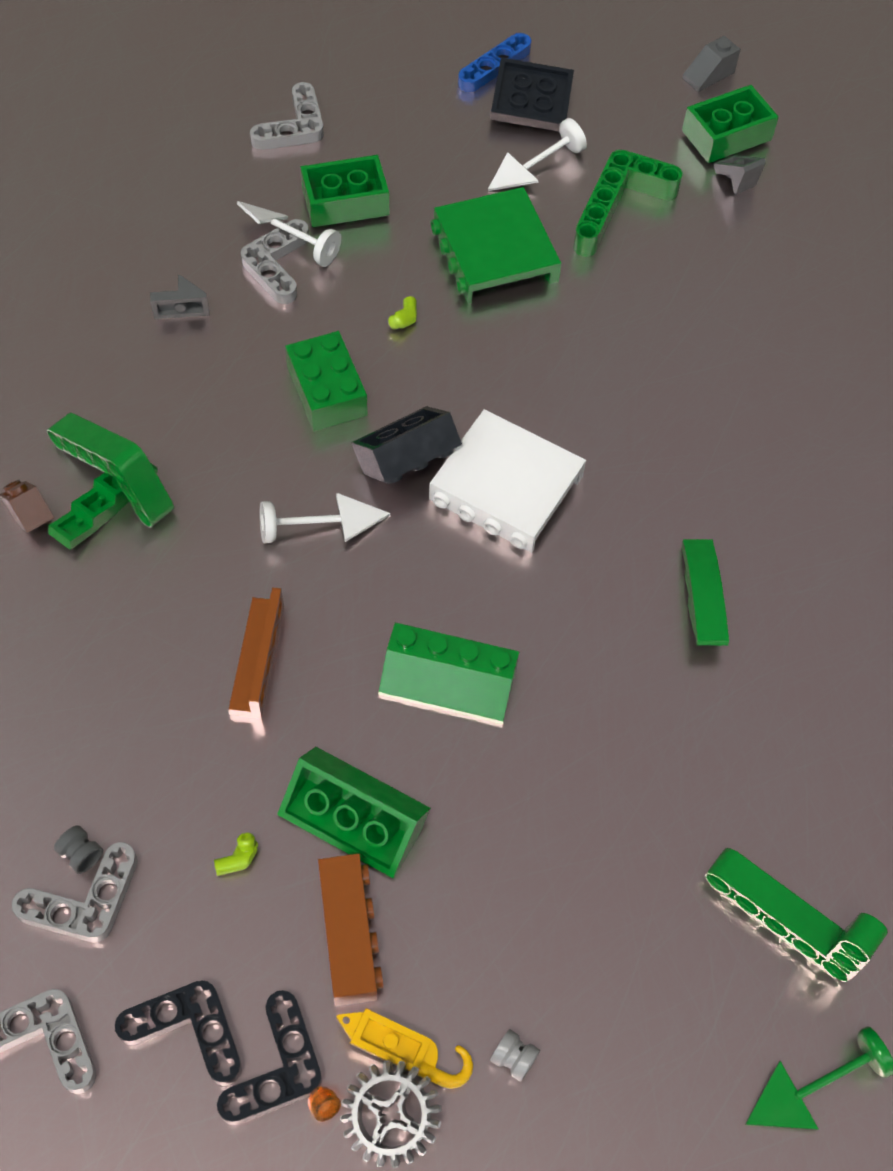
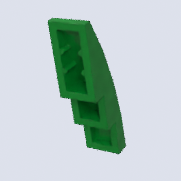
M151 463L152 467L154 468L155 472L157 473V472H158V467H156L155 465H153V464ZM103 473L94 479L93 489L71 502L70 512L48 525V534L71 550L114 517L129 501L116 479Z
M683 539L681 549L686 566L684 577L689 594L687 606L696 644L728 646L729 634L726 607L713 539Z

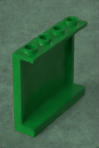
M524 187L434 208V219L430 221L432 233L434 236H438L440 251L442 255L446 254L449 271L451 274H455L457 289L460 294H464L468 304L472 303L473 291L544 274L549 284L559 282L562 263Z

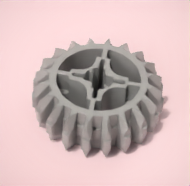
M390 1060L384 1061L382 1074H380L375 1064L370 1065L371 1079H368L364 1073L359 1072L356 1078L362 1087L358 1088L353 1084H349L347 1087V1091L354 1095L355 1099H343L341 1102L343 1107L352 1108V1114L340 1116L341 1122L352 1121L353 1128L343 1133L344 1137L349 1138L354 1134L357 1135L359 1140L353 1143L351 1149L355 1152L365 1145L368 1149L363 1154L362 1159L366 1162L371 1159L374 1152L377 1153V1167H383L386 1162V1156H390L392 1168H398L400 1164L399 1155L403 1154L408 1165L412 1164L414 1156L411 1149L414 1148L419 1155L423 1156L427 1150L420 1141L424 1139L428 1143L433 1144L436 1140V1137L427 1131L428 1127H441V1121L430 1119L431 1113L442 1111L441 1105L430 1106L429 1099L438 1096V1091L435 1089L426 1094L423 1087L428 1085L431 1079L426 1076L419 1083L414 1080L419 1073V1068L416 1066L410 1070L408 1075H405L406 1064L404 1061L398 1062L396 1072H392ZM382 1081L401 1082L399 1089L391 1099L385 1100L369 1093L376 1084ZM411 1090L416 1094L421 1105V1124L415 1122L414 1118L409 1116L405 1109V1103ZM401 1096L397 1104L400 1110L396 1112L401 1113V1120L394 1119L382 1131V1127L386 1122L383 1116L386 1114H382L383 1108L381 1107L388 1108L392 1106ZM363 1103L375 1113L377 1118V1124L372 1137L366 1131L362 1121ZM392 1128H399L415 1135L412 1140L399 1146L381 1144Z

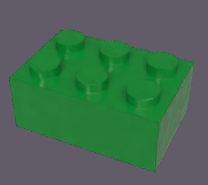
M748 85L688 106L682 131L704 159L711 163L771 141L779 116L752 85Z
M378 155L300 166L302 190L312 227L390 215L389 190Z
M339 331L285 345L287 368L313 432L368 416L366 391Z

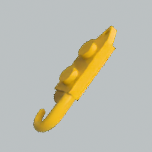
M367 1008L363 1012L338 1014L336 1016V1019L351 1040L349 1044L384 1061L390 1060L391 1064L397 1066L399 1061H404L406 1064L405 1071L408 1072L416 1066L419 1068L418 1076L422 1078L428 1076L431 1079L430 1082L448 1089L458 1088L468 1082L472 1075V1057L460 1045L455 1047V1051L463 1059V1068L459 1073L452 1075L436 1068L438 1049L432 1039ZM344 1017L349 1019L348 1024L343 1023Z

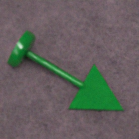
M866 1026L857 1035L862 1055L799 1090L796 1089L782 1062L779 1060L745 1125L819 1130L803 1102V1098L866 1063L879 1076L888 1078L893 1075V1058L879 1035L871 1027Z

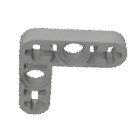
M300 82L292 87V100L297 119L262 123L251 128L250 138L254 148L265 150L315 143L323 138V121L314 87L310 83ZM302 95H305L307 99L302 100ZM305 110L313 111L312 114H303L301 112ZM284 131L293 132L289 136H284L281 133Z
M294 219L285 223L309 235L308 225L303 220ZM276 228L242 248V265L275 301L281 304H289L297 297L296 282L276 260L305 245L307 241L280 228ZM272 242H280L282 244L278 248L268 246ZM267 270H272L276 272V274L271 277H265L262 275V273Z
M118 842L108 847L85 903L37 889L27 888L18 892L13 898L12 911L25 924L88 942L97 943L103 941L109 936L137 867L136 853L129 844ZM122 853H125L128 862H121L117 872L120 877H123L119 879L114 876L117 865L113 858H119ZM108 883L116 885L117 893L115 897L110 900L99 898L98 894L102 886ZM33 899L38 907L45 909L44 915L36 909H29L27 914H25L26 911L22 908L23 903L28 904ZM96 904L103 908L99 915V920L103 926L101 928L96 927L91 932L87 923L88 921L94 922L99 912L96 907H93ZM58 908H70L72 913L67 922L63 924L53 922V914Z
M56 989L48 990L0 1012L1 1029L7 1036L5 1040L0 1036V1053L44 1033L62 1085L68 1091L75 1094L84 1093L93 1086L96 1079V1070L73 1005L64 992ZM52 1000H56L59 1004L63 1003V1005L58 1007L59 1014L53 1016L50 1012L39 1015L42 1020L40 1024H38L35 1014L31 1011L35 1007L39 1013L48 1010ZM19 1014H26L29 1017L28 1027L21 1033H12L10 1022L13 1017ZM66 1031L73 1032L76 1036L73 1047L66 1051L58 1050L56 1041L59 1035ZM75 1057L77 1065L82 1070H87L82 1075L83 1082L77 1084L74 1080H69L74 1075V1071L68 1059Z

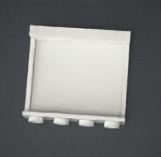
M484 409L462 438V445L454 449V452L448 457L430 482L429 500L433 501L440 508H446L458 514L461 519L483 527L488 533L498 535L510 541L516 548L525 549L532 553L537 537L572 485L574 483L578 485L583 478L586 460Z

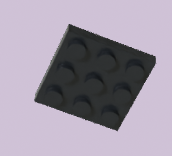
M501 57L490 119L559 131L561 122L567 118L574 70Z

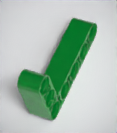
M626 150L612 152L577 224L573 246L576 254L583 257L595 254L625 188L659 199L673 200L679 193L683 174L682 170L673 164Z
M71 412L46 430L51 441L60 450L114 477L137 516L148 527H153L175 509L171 498L146 454L136 443Z
M725 848L705 874L706 880L716 890L831 976L843 982L851 980L870 961L888 934L885 925L867 913H859L845 929H842L742 854L731 848Z

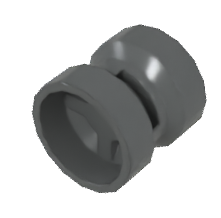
M79 825L73 826L64 832L54 846V850L61 858L70 860L69 865L77 874L90 870L100 860L104 851L96 841H89L87 832Z

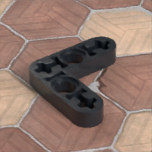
M208 981L193 982L128 1008L116 1018L115 1032L120 1040L128 1045L143 1043L192 1023L207 1071L212 1080L218 1085L227 1086L236 1082L241 1075V1060L218 993ZM202 990L205 995L211 994L206 999L211 1014L205 1017L199 1003L192 1004V1001L197 999L196 993ZM167 1003L174 1004L177 1007L176 1017L170 1022H161L157 1017L159 1008ZM150 1010V1017L156 1027L150 1029L148 1022L137 1026V1033L135 1035H131L128 1031H123V1029L128 1027V1020L134 1018L137 1023L147 1020L144 1013ZM215 1010H218V1014H212V1013H213ZM197 1017H203L197 1022ZM211 1023H218L223 1027V1035L216 1042H207L203 1038L205 1027ZM229 1043L230 1048H224V1049H222L223 1047H225V1046ZM222 1049L227 1062L235 1063V1065L230 1067V1074L228 1076H223L222 1072L215 1073V1069L220 1067L216 1052L209 1056V1051Z
M276 991L271 994L265 1006L283 1067L232 1086L221 1093L217 1101V1111L228 1124H241L308 1098L317 1093L321 1087V1071L295 996L288 991ZM283 1000L285 1005L292 1004V1007L287 1009L291 1024L296 1020L299 1021V1024L288 1025L278 1032L277 1027H284L281 1015L279 1013L273 1014L272 1011L277 1009V1002ZM290 1034H299L304 1039L302 1049L297 1053L287 1052L283 1047L284 1039ZM307 1055H310L311 1059H305L303 1062L307 1073H315V1077L310 1079L311 1086L304 1088L302 1083H295V1080L300 1078L297 1064L295 1063L289 1067L288 1062L300 1061ZM267 1082H275L280 1086V1096L274 1102H264L260 1098V1089ZM253 1088V1097L259 1106L258 1108L252 1110V1105L249 1102L239 1107L240 1114L234 1116L231 1111H225V1107L230 1105L229 1099L235 1096L238 1101L246 1100L249 1098L246 1091Z

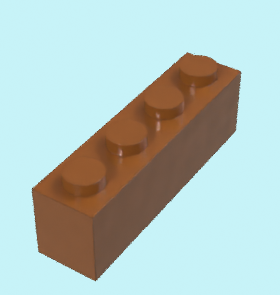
M360 854L318 859L335 1007L377 1001V989L383 988L381 966L374 967L372 954L379 953L377 933L369 932L368 919H374L372 897L365 898L364 886L370 885L368 864L361 865Z

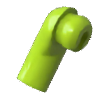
M411 296L404 298L403 309L389 317L388 323L392 329H403L416 322V298Z
M242 833L237 838L238 845L232 855L214 859L217 876L245 870L249 867L258 851V842L253 834Z

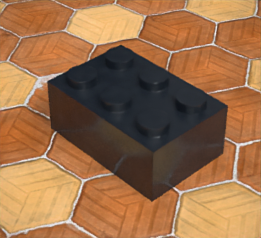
M428 406L351 442L363 474L387 484L401 480L403 478L402 474L410 470L417 471L429 465L428 461L436 457L444 458L454 452L453 449L462 445L451 413Z

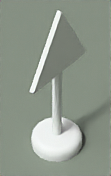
M571 118L563 120L559 126L562 140L523 165L507 152L488 191L539 183L528 171L529 168L564 145L574 153H581L587 148L586 137L580 126Z
M237 201V205L258 224L270 222L272 225L315 245L313 257L318 265L326 267L337 256L341 245V234L338 231L327 229L316 239L281 222L280 220L288 219L287 215Z
M336 493L340 515L276 518L273 503L262 501L260 503L261 537L263 544L274 542L277 536L278 525L341 522L346 542L389 517L391 513Z

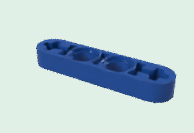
M516 33L461 69L458 74L459 88L464 92H474L496 78L501 58L498 57L499 55L509 56V59L520 61L530 54L531 38L524 33ZM487 66V67H491L492 69H491V70H483V69H481V67Z

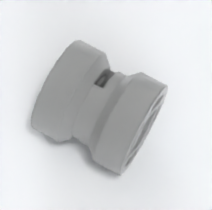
M509 1029L494 1051L490 1061L498 1067L505 1066L511 1069V1076L521 1082L536 1060L540 1049L532 1044L524 1045L520 1041L519 1035Z

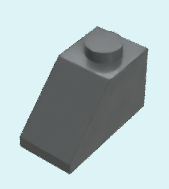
M726 36L705 45L683 74V79L696 91H702L735 73L741 49Z

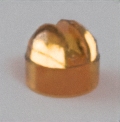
M318 1087L317 1092L310 1094L308 1105L315 1119L323 1122L333 1118L338 1113L341 1101L332 1089Z

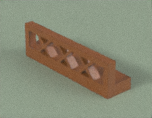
M272 587L270 599L252 597L228 709L230 715L262 719L284 609L281 588Z

